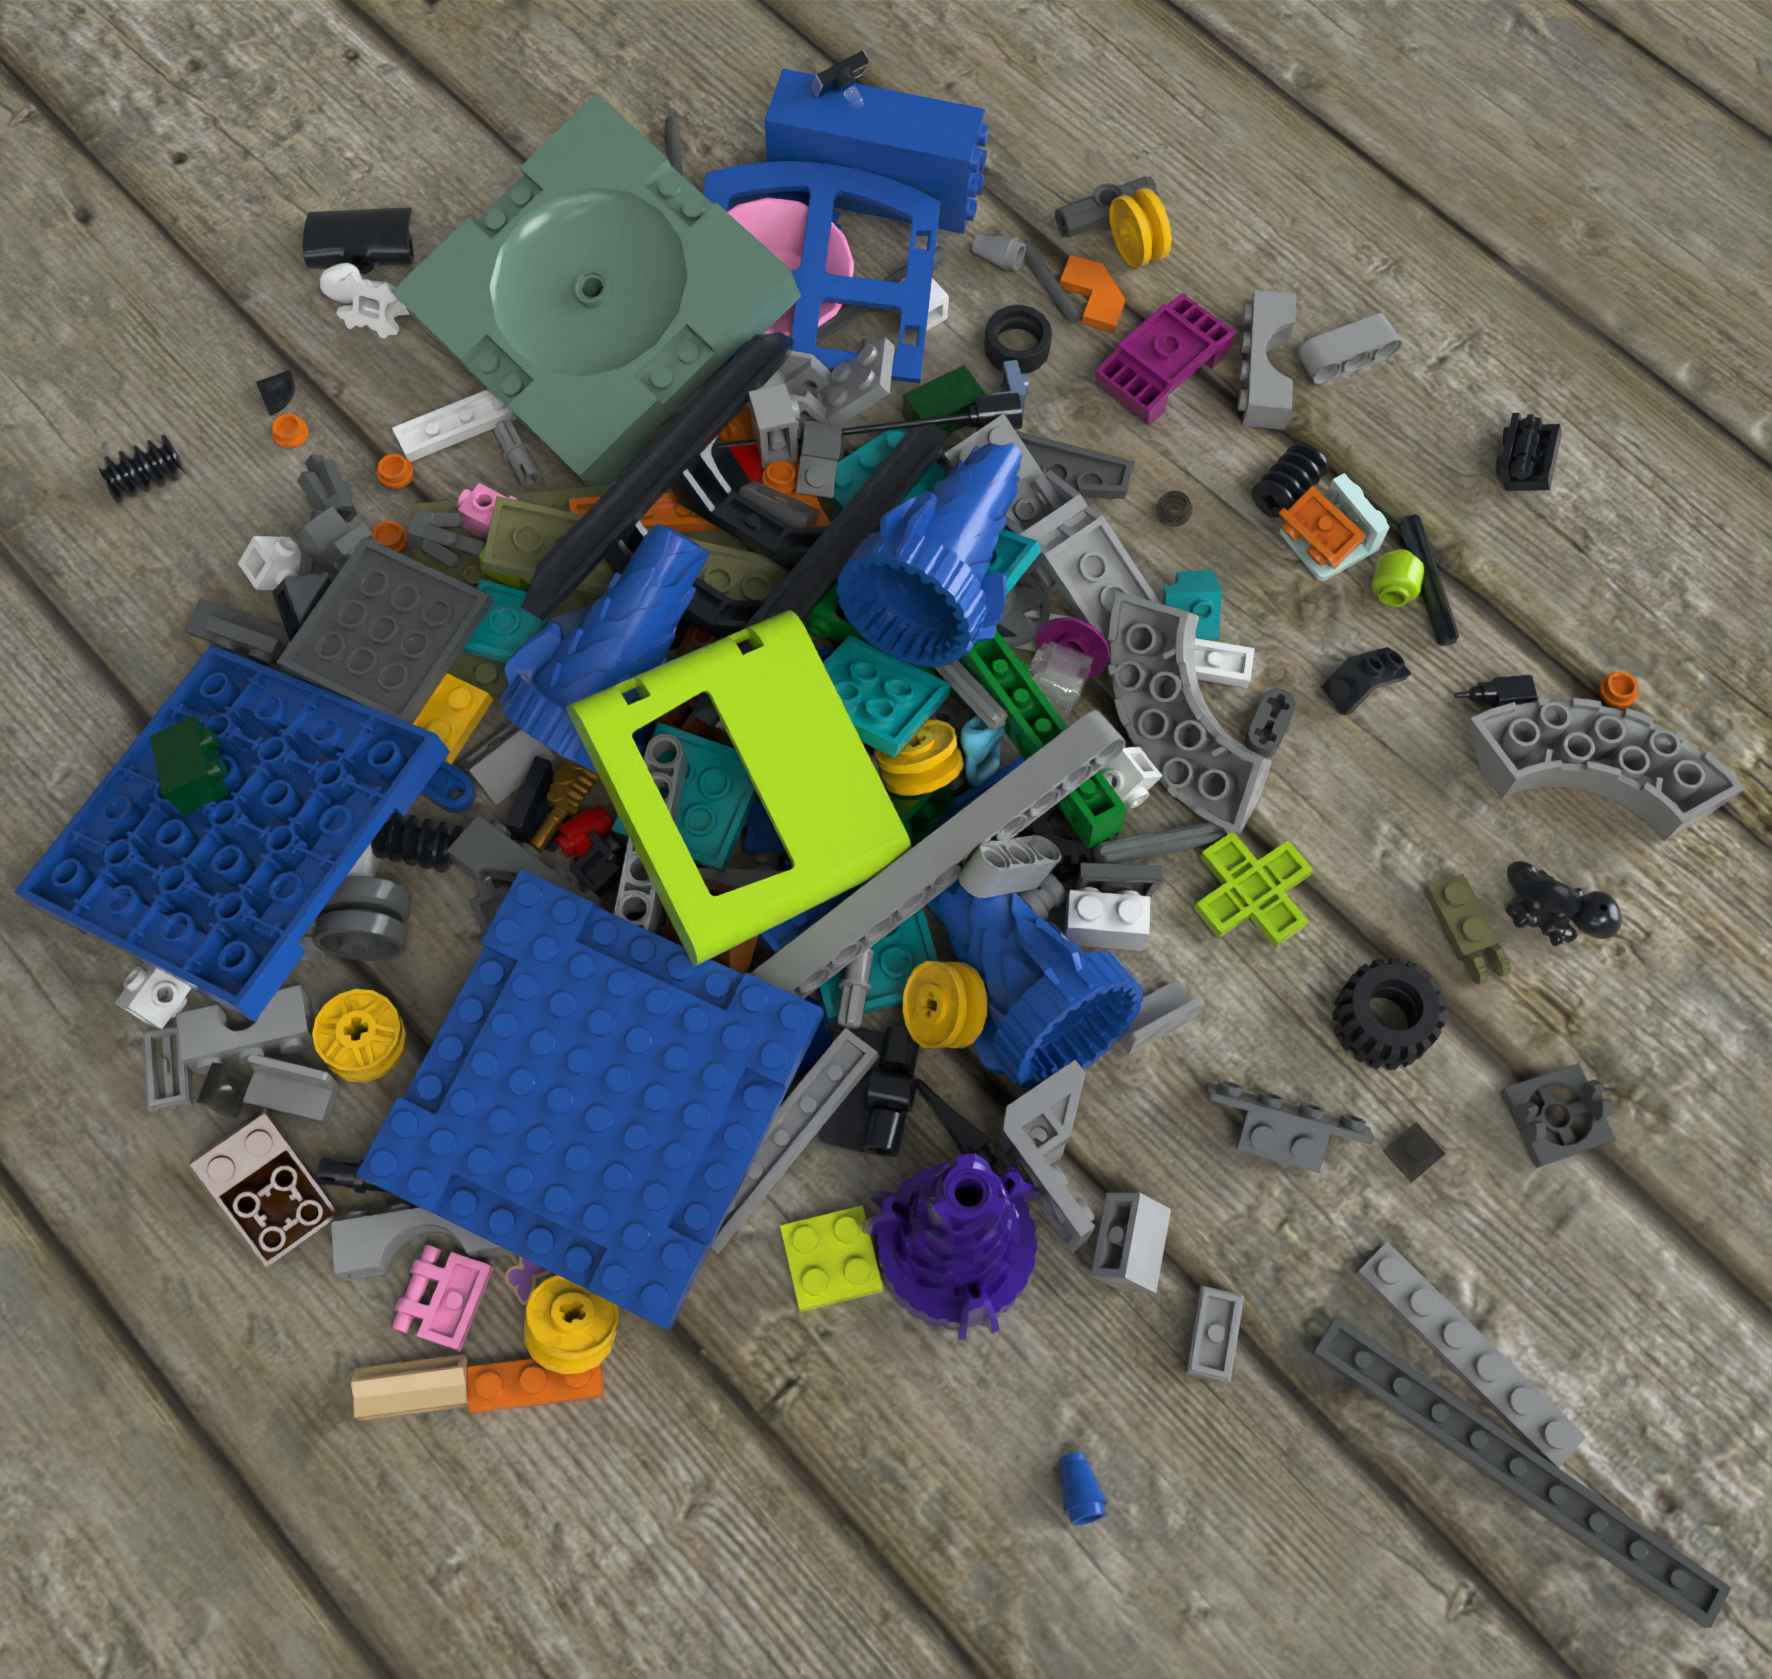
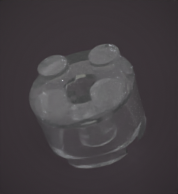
M1051 641L1049 644L1044 642L1041 649H1037L1029 670L1035 672L1032 679L1065 724L1068 725L1071 719L1069 716L1071 709L1077 706L1092 669L1090 666L1095 658L1054 641Z

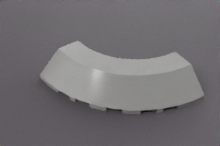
M1117 591L1108 635V641H1110V665H1108L1109 675L1112 676L1113 691L1116 698L1114 702L1122 725L1125 726L1133 745L1140 747L1161 773L1162 777L1159 781L1173 797L1179 799L1192 809L1194 813L1206 820L1241 834L1261 797L1273 760L1256 754L1233 739L1221 727L1209 710L1200 691L1194 663L1195 635L1200 616Z
M1538 698L1535 702L1515 705V702L1495 707L1471 717L1468 721L1479 769L1501 799L1514 793L1540 787L1558 786L1587 790L1603 795L1627 807L1644 819L1664 841L1697 824L1745 789L1734 775L1710 752L1707 751L1706 754H1703L1685 741L1687 737L1685 734L1679 731L1674 734L1653 723L1654 718L1628 708L1625 711L1601 706V701L1573 698L1571 701H1549L1548 698Z

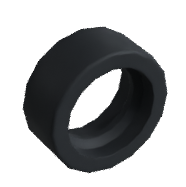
M1011 305L996 311L990 317L985 331L984 347L987 358L993 366L1001 371L1003 370V362L1012 360L1018 361L1021 374H1028L1039 369L1047 361L1052 340L1051 324L1044 314L1029 306ZM1010 329H1021L1033 334L1039 342L1029 350L1016 351L1002 345L998 340V336Z

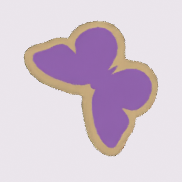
M519 1256V1265L510 1267L506 1272L505 1278L508 1286L514 1289L519 1302L525 1305L528 1303L532 1291L536 1288V1278L543 1277L551 1273V1271Z

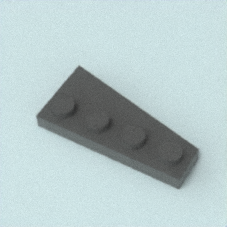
M1016 431L1044 474L1051 470L1078 491L1082 497L1125 499L1135 461Z

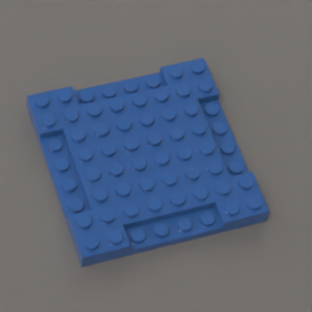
M211 645L14 893L40 912L85 935L89 933L188 984L196 992L255 1022L306 952L298 944L305 932L393 812L402 816L406 814L450 751L436 733ZM194 715L205 728L210 726L220 740L221 747L217 751L228 771V777L224 778L228 795L217 801H211L203 805L202 808L184 816L162 795L150 736Z
M520 869L481 941V944L484 946L481 955L403 1098L397 1097L356 1176L543 1267L664 1329L671 1330L816 1033L824 1012L821 1007L750 974L745 973L743 975L711 959L693 967L683 946L602 910L595 903Z

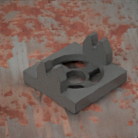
M1579 1063L1508 1086L1501 1091L1536 1168L1604 1146L1616 1140L1606 1119L1612 1114L1613 1102L1611 1099H1603L1604 1084L1595 1079L1588 1081ZM1556 1085L1568 1088L1578 1095L1581 1101L1568 1105L1563 1101L1556 1100L1550 1086ZM1536 1091L1543 1104L1540 1110L1537 1105L1528 1102ZM1557 1106L1565 1112L1567 1123L1564 1127L1558 1128L1549 1124L1545 1116L1547 1107ZM1587 1113L1589 1116L1588 1129L1582 1139L1576 1141L1570 1127L1575 1117ZM1546 1130L1557 1134L1562 1146L1545 1140Z

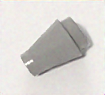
M978 234L974 240L972 252L974 255L980 256L1008 272L1011 269L1018 270L1021 267L1025 258L1026 245L1023 242H1019L1018 237Z

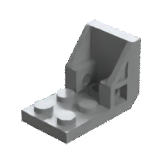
M884 337L874 345L869 344L865 346L859 355L847 363H840L832 372L813 354L792 351L785 363L765 385L776 386L786 384L789 398L796 397L800 411L798 422L801 433L804 420L842 425L890 393L895 346ZM811 380L815 384L810 386L806 381ZM750 401L745 405L748 409H750Z
M1002 414L945 452L942 457L952 470L960 460L965 462L975 445L981 448L986 444L1006 445L1013 443L1022 453L1020 469L1016 474L1020 481L1017 484L1018 493L1004 516L1009 519L1004 529L1038 541L1087 508L1088 505L1078 491L1051 470L1045 474L1042 472L1005 414Z
M1090 506L1039 539L1038 543L1041 552L1025 571L1048 595L1051 596L1058 590H1061L1079 619L1097 629L1105 638L1109 648L1110 618L1117 591L1160 603L1104 516Z
M1076 1059L1006 1107L997 1152L1007 1166L1012 1163L1018 1167L1017 1172L1022 1176L1024 1182L1036 1186L1040 1195L1033 1199L1034 1203L1071 1254L1086 1245L1095 1228L1091 1222L1094 1220L1091 1209L1080 1197L1076 1200L1066 1188L1068 1180L1065 1174L1054 1163L1063 1156L1065 1144L1071 1136L1086 1074Z

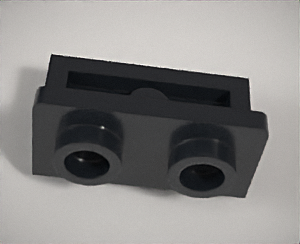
M1512 413L1510 425L1505 426L1503 430L1504 452L1503 455H1498L1497 476L1502 477L1506 491L1550 490L1562 436L1561 425H1542L1535 461H1533L1532 475L1521 481L1517 477H1512L1509 473L1522 420L1521 413Z

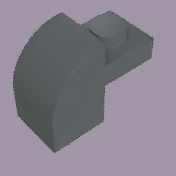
M804 420L795 494L828 499L833 498L841 444V425Z
M330 506L300 528L293 536L322 569L333 576H337L362 539L370 537L373 533L364 522L351 530L335 508Z

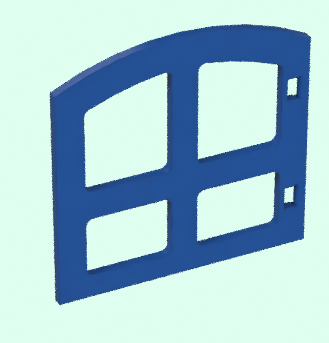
M804 161L760 162L737 165L706 173L703 195L713 204L717 202L727 212L729 201L733 198L791 191H806L810 194L801 266L796 270H791L801 298L795 304L791 339L795 340L792 351L813 354L832 372L837 365L842 362L847 363L859 355V352L826 349L817 346L816 339L820 308L823 303L830 302L896 310L901 314L897 353L893 358L891 380L920 384L941 203L939 200L914 187L886 176L829 163ZM845 196L863 201L911 221L912 227L906 278L903 282L832 275L826 272L834 200L836 197ZM916 235L928 236L926 250L914 248ZM905 330H917L916 346L903 344ZM745 342L727 361H731L747 343Z

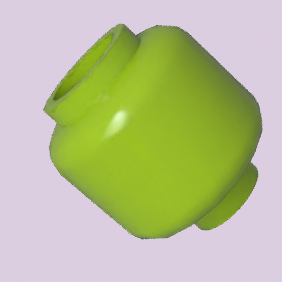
M1399 549L1385 553L1379 557L1375 565L1371 583L1373 593L1383 604L1388 606L1400 607L1410 603L1418 597L1424 576L1423 563L1418 557L1407 550Z

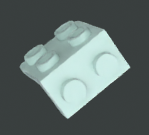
M1345 473L1332 480L1326 498L1361 529L1367 538L1335 570L1327 562L1320 566L1308 555L1306 550L1309 546L1301 538L1295 542L1280 528L1281 536L1320 581L1333 577L1378 551L1390 527L1384 515L1380 511L1375 510L1364 497L1361 488L1353 483Z

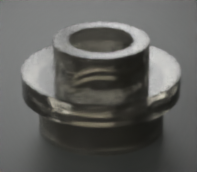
M1180 491L1167 492L1159 498L1156 505L1158 519L1169 526L1185 524L1189 521L1193 510L1188 496ZM1169 509H1175L1178 512H1172Z

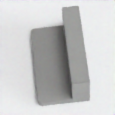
M509 722L457 764L467 776L479 784L492 803L499 804L523 785L535 756L550 760L551 762L555 756L544 744L532 738L514 723Z
M1177 979L1144 997L1139 1013L1119 1041L1127 1054L1130 1055L1196 1019L1204 1002L1200 996L1191 1000Z
M248 1055L246 1063L254 1070V1073L243 1099V1103L246 1106L260 1110L266 1107L272 1113L322 1125L327 1124L340 1088L339 1084L329 1073L263 1056Z

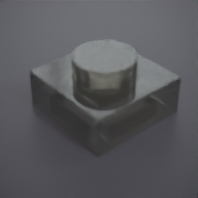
M212 1063L196 1102L226 1117L238 1118L251 1077L225 1064Z
M1417 1122L1383 1150L1385 1155L1411 1183L1445 1155V1152Z

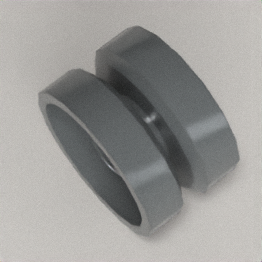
M346 876L321 910L323 915H320L315 921L313 935L315 946L325 953L353 960L380 961L400 957L406 950L408 932L406 926L402 923L410 917L412 900L410 891L402 885L385 879L369 876Z

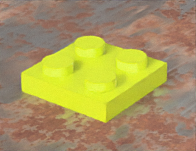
M863 1205L780 1225L799 1313L883 1292L870 1234L862 1233V1223L866 1221Z

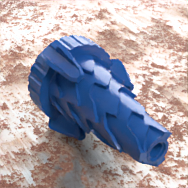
M1013 443L1006 445L986 444L981 448L975 445L965 462L960 460L951 470L948 477L933 492L925 491L885 513L880 519V533L874 532L867 539H863L838 575V585L836 586L840 607L844 610L847 620L865 640L874 647L879 648L883 653L890 657H895L899 661L912 663L916 666L940 667L941 665L953 664L955 660H959L964 654H968L975 642L989 641L993 638L996 627L1002 619L1008 579L1004 573L986 576L985 574L990 566L992 553L999 541V535L1009 521L1004 516L1018 493L1017 484L1020 478L1016 474L1020 469L1022 453Z
M657 523L644 536L622 575L615 572L602 597L588 608L577 627H574L564 637L562 625L551 620L545 629L535 634L507 661L504 670L508 686L500 699L501 712L518 728L546 747L597 773L566 710V706L666 663L667 654L675 638L676 626L696 591V588L692 585L711 553L678 531ZM636 688L622 694L628 705L641 700ZM651 722L632 734V738L642 757L648 745L645 736L648 733Z
M957 880L926 904L948 931L944 937L952 946L958 962H966L975 968L984 981L988 997L987 1017L982 1032L974 1042L979 1058L987 1070L996 1071L998 1075H1007L1015 1085L1031 1090L1075 1059L1083 1070L1091 1066L1120 1040L1139 1013L1141 1002L1144 999L1143 988L1111 952L1107 953L1106 951L1087 953L1072 939L1068 940L1053 922L1043 920L1015 892L1013 894L978 898L968 893L961 886L959 880Z

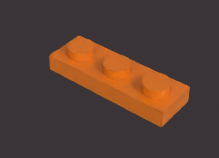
M534 1359L467 1367L468 1408L471 1414L604 1397L602 1362L597 1367L578 1374H560L547 1370Z

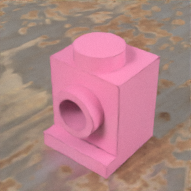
M480 483L477 484L473 491L469 489L464 490L457 501L458 513H461L464 518L462 528L487 540L496 497H507ZM510 495L509 499L517 500V498Z

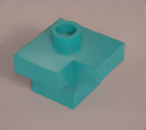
M1214 571L1176 572L1175 584L1163 587L1162 604L1200 616L1195 638L1209 641L1219 639L1222 588Z

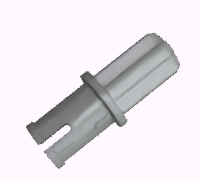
M512 420L499 421L494 432L505 451L503 456L505 461L512 465L521 486H534L535 483L531 476L533 475L535 480L539 482L542 479V474L530 455L532 450L530 445L523 441Z
M871 949L866 950L846 966L844 980L839 982L842 994L837 1023L843 1026V1028L858 1029L861 1026L866 994L871 992V986L868 984L871 962L874 957V951Z

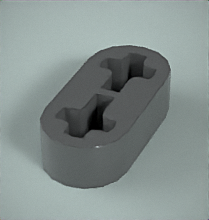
M1276 688L1264 694L1246 735L1245 745L1247 749L1266 758L1271 757L1277 752L1295 710V700L1289 692ZM1275 702L1282 705L1277 718L1269 716ZM1264 728L1271 730L1266 745L1258 742Z

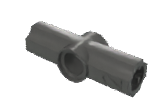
M1144 176L1120 186L1111 183L1101 184L1095 189L1093 196L1056 209L1055 219L1058 230L1063 238H1069L1093 228L1111 230L1109 208L1112 200L1124 194L1131 196L1134 191L1143 187L1151 189L1159 198L1156 183L1151 176Z

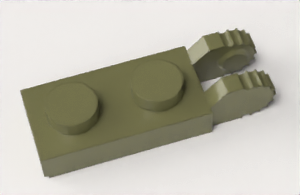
M1462 873L1428 885L1424 890L1425 895L1459 961H1463L1473 982L1480 985L1489 980L1488 971L1481 956L1478 955L1483 952L1498 976L1502 977L1510 974L1512 967L1510 966L1509 958H1507L1504 949L1498 945L1499 941L1464 874Z

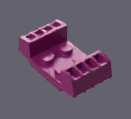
M1182 293L1169 304H1163L1117 345L1113 353L1095 370L1096 385L1104 389L1123 406L1150 425L1165 412L1168 396L1203 364L1213 369L1228 354L1237 332L1233 329L1231 330L1221 320L1219 321L1209 311L1207 312L1197 302L1195 303L1185 293Z

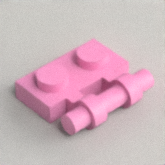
M425 1245L420 1259L414 1260L409 1273L413 1274L404 1297H399L394 1308L397 1314L391 1329L407 1334L413 1319H420L423 1321L417 1337L461 1352L494 1268L489 1264L453 1252L450 1253L445 1267L441 1268L435 1266L441 1250ZM428 1282H437L438 1285L429 1306L421 1304L420 1302Z

